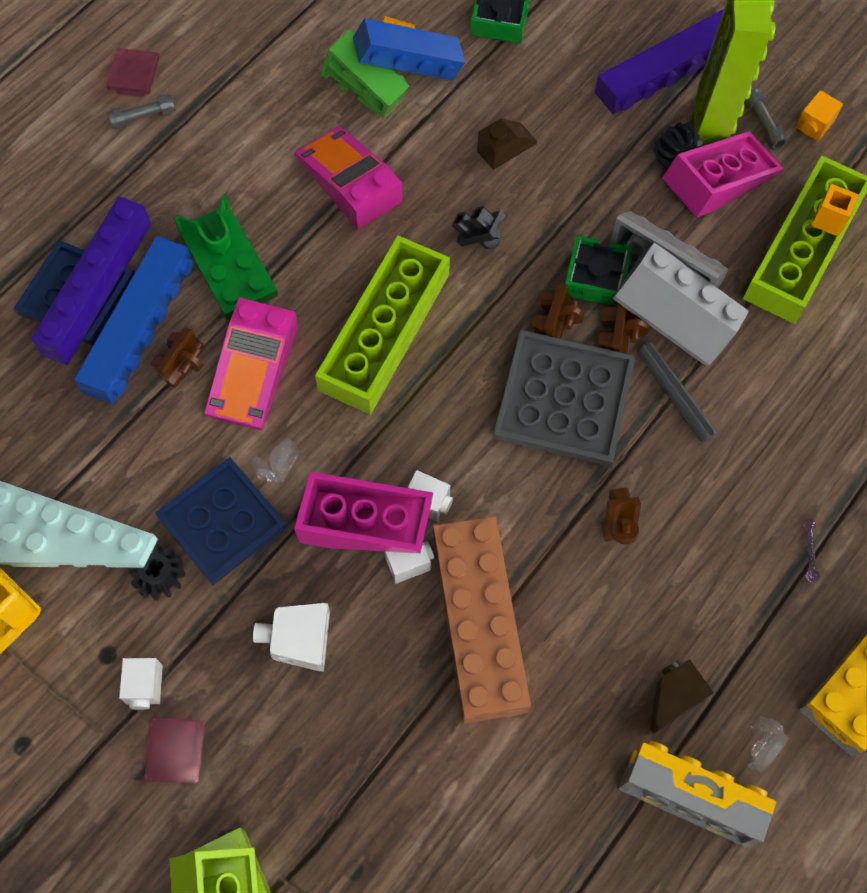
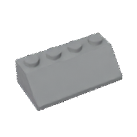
M632 211L620 214L616 218L610 242L633 247L630 259L631 264L635 265L638 258L655 242L715 287L719 288L722 284L728 268L724 267L718 260L707 257L694 246L682 242L669 231L660 229L650 223L645 217L638 216Z
M655 242L638 258L613 297L615 301L706 367L715 360L734 337L749 312Z

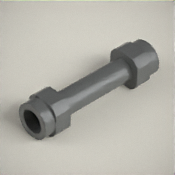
M752 89L750 98L745 99L746 105L750 111H755L767 132L765 139L769 146L774 150L779 149L787 143L786 134L781 127H776L764 106L766 99L759 89Z
M171 95L158 96V101L125 111H121V108L113 109V111L108 112L113 129L126 127V122L162 112L164 116L172 111H176Z

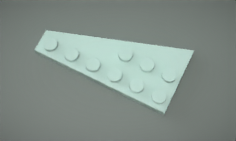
M0 481V565H11L12 567H59V565L87 567V565H105L106 567L144 568L158 540L154 534Z

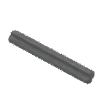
M648 342L642 345L638 351L639 356L702 442L711 440L716 435V430L653 343Z

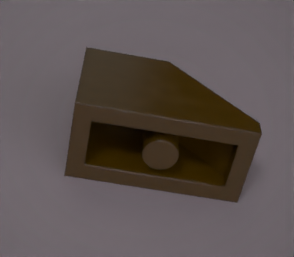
M500 118L479 131L477 152L494 170L536 145L537 140L520 122Z
M690 659L683 664L676 660L662 670L664 676L657 683L650 726L654 734L714 693Z

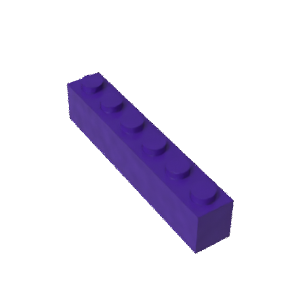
M724 9L601 73L597 78L595 94L614 115L621 110L629 109L634 103L643 98H650L656 91L672 86L682 77L694 74L706 64Z
M118 196L31 338L42 356L68 366L151 227V222L144 205Z

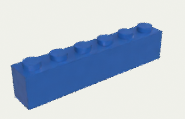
M159 236L155 237L74 379L82 393L114 405L118 396L123 395L131 372L136 371L140 364L142 352L145 347H149L152 343L157 325L164 321L167 307L171 300L178 296L183 278L188 276L192 270L193 260L191 259L188 247Z

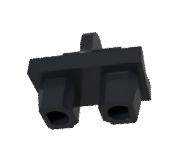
M484 206L476 208L471 216L465 211L458 213L452 224V227L460 233L456 242L460 246L479 242L485 249L497 247L501 238V232L497 229L500 221L505 219L506 215L501 210L490 213Z

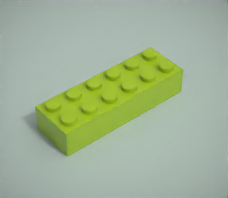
M727 0L693 99L694 128L700 135L702 144L730 138L731 134H735L737 119L743 115L744 101L749 99L751 95L752 81H756L758 78L760 61H765L768 41H773L775 36L776 24L771 22L774 0Z
M821 155L753 277L743 299L796 324L867 193V176ZM831 184L859 194L851 216L839 237L811 226L819 205Z
M397 235L315 375L319 392L369 415L372 414L449 277L450 257Z

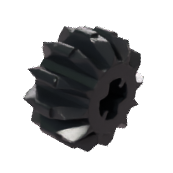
M678 122L674 127L669 126L666 132L661 133V138L655 141L656 146L653 151L662 166L669 169L677 154L699 148L702 140L696 129L688 122Z
M157 545L154 553L150 554L144 568L129 569L130 575L135 577L131 584L135 589H140L139 593L144 598L151 594L152 598L158 601L161 592H164L168 598H171L172 592L169 590L171 587L181 589L182 585L177 579L185 577L184 569L180 568L184 562L181 557H175L173 549L169 548L164 552L163 548ZM160 568L161 575L155 577L154 571Z

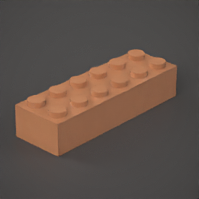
M489 517L434 525L433 541L463 724L528 714L531 702L497 518Z

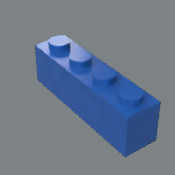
M366 18L363 19L353 36L358 60L362 64L453 80L465 64L457 37Z

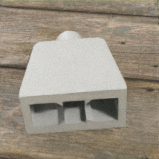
M328 603L276 608L273 624L255 623L253 642L270 644V655L273 660L324 672L330 618Z

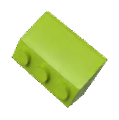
M254 848L199 851L169 859L171 893H258Z

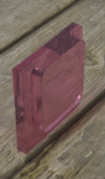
M117 48L106 85L107 89L115 90L117 94L142 97L150 94L160 58L159 53Z
M152 719L144 780L199 783L206 722L194 721L192 719Z

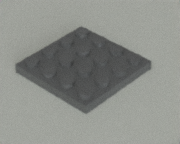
M520 330L493 439L612 467L636 356Z

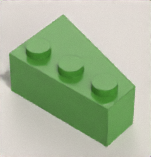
M350 29L328 49L320 75L325 79L329 76L340 83L338 87L345 92L347 89H350L359 96L357 100L384 118L405 97L410 86L406 83L405 78L393 69L359 63L353 40L355 33Z

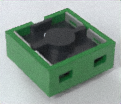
M477 0L471 17L470 35L521 44L531 0Z
M577 235L565 282L568 286L567 294L573 298L617 306L618 302L613 297L627 277L633 247L611 242L610 246L598 244L599 240Z

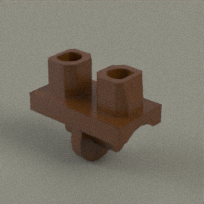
M558 283L556 291L542 292L540 305L543 310L550 311L548 315H535L532 325L536 333L561 339L564 328L571 329L573 324H579L583 321L584 312L578 308L579 302L573 300L567 294V284Z
M619 303L617 306L603 307L602 322L604 326L615 327L614 331H600L598 343L600 348L627 354L629 336L630 342L637 343L639 337L648 333L649 325L634 314L632 317V312Z
M186 327L181 333L172 332L167 339L166 345L169 347L166 355H155L150 362L151 367L162 376L169 386L174 388L178 386L190 369L200 371L203 367L198 357L205 346L195 337L193 330Z
M628 488L609 490L603 530L605 542L614 539L621 544H630L638 538L641 502L639 497H630Z

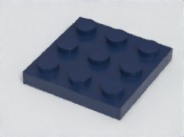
M58 240L15 305V312L32 321L41 323L85 250ZM126 267L82 342L94 345L133 278L134 270Z
M231 457L155 512L157 518L212 586L288 528L287 523Z

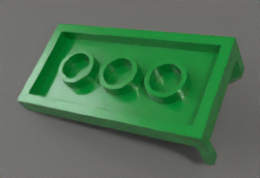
M226 194L221 196L218 209L194 220L179 215L174 217L182 240L186 247H188L193 260L226 320L232 317L239 297L264 303L278 296L274 283L230 209Z

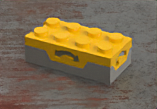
M867 629L799 709L804 716L850 756L859 754L867 749Z
M649 741L648 744L643 742L638 751L634 750L631 753L618 790L741 846L748 847L764 842L777 802L767 797V791L754 785L743 787L734 783L735 778L723 771L714 770L713 773L701 768V762L689 756L682 755L680 759L668 753L669 749L658 742Z

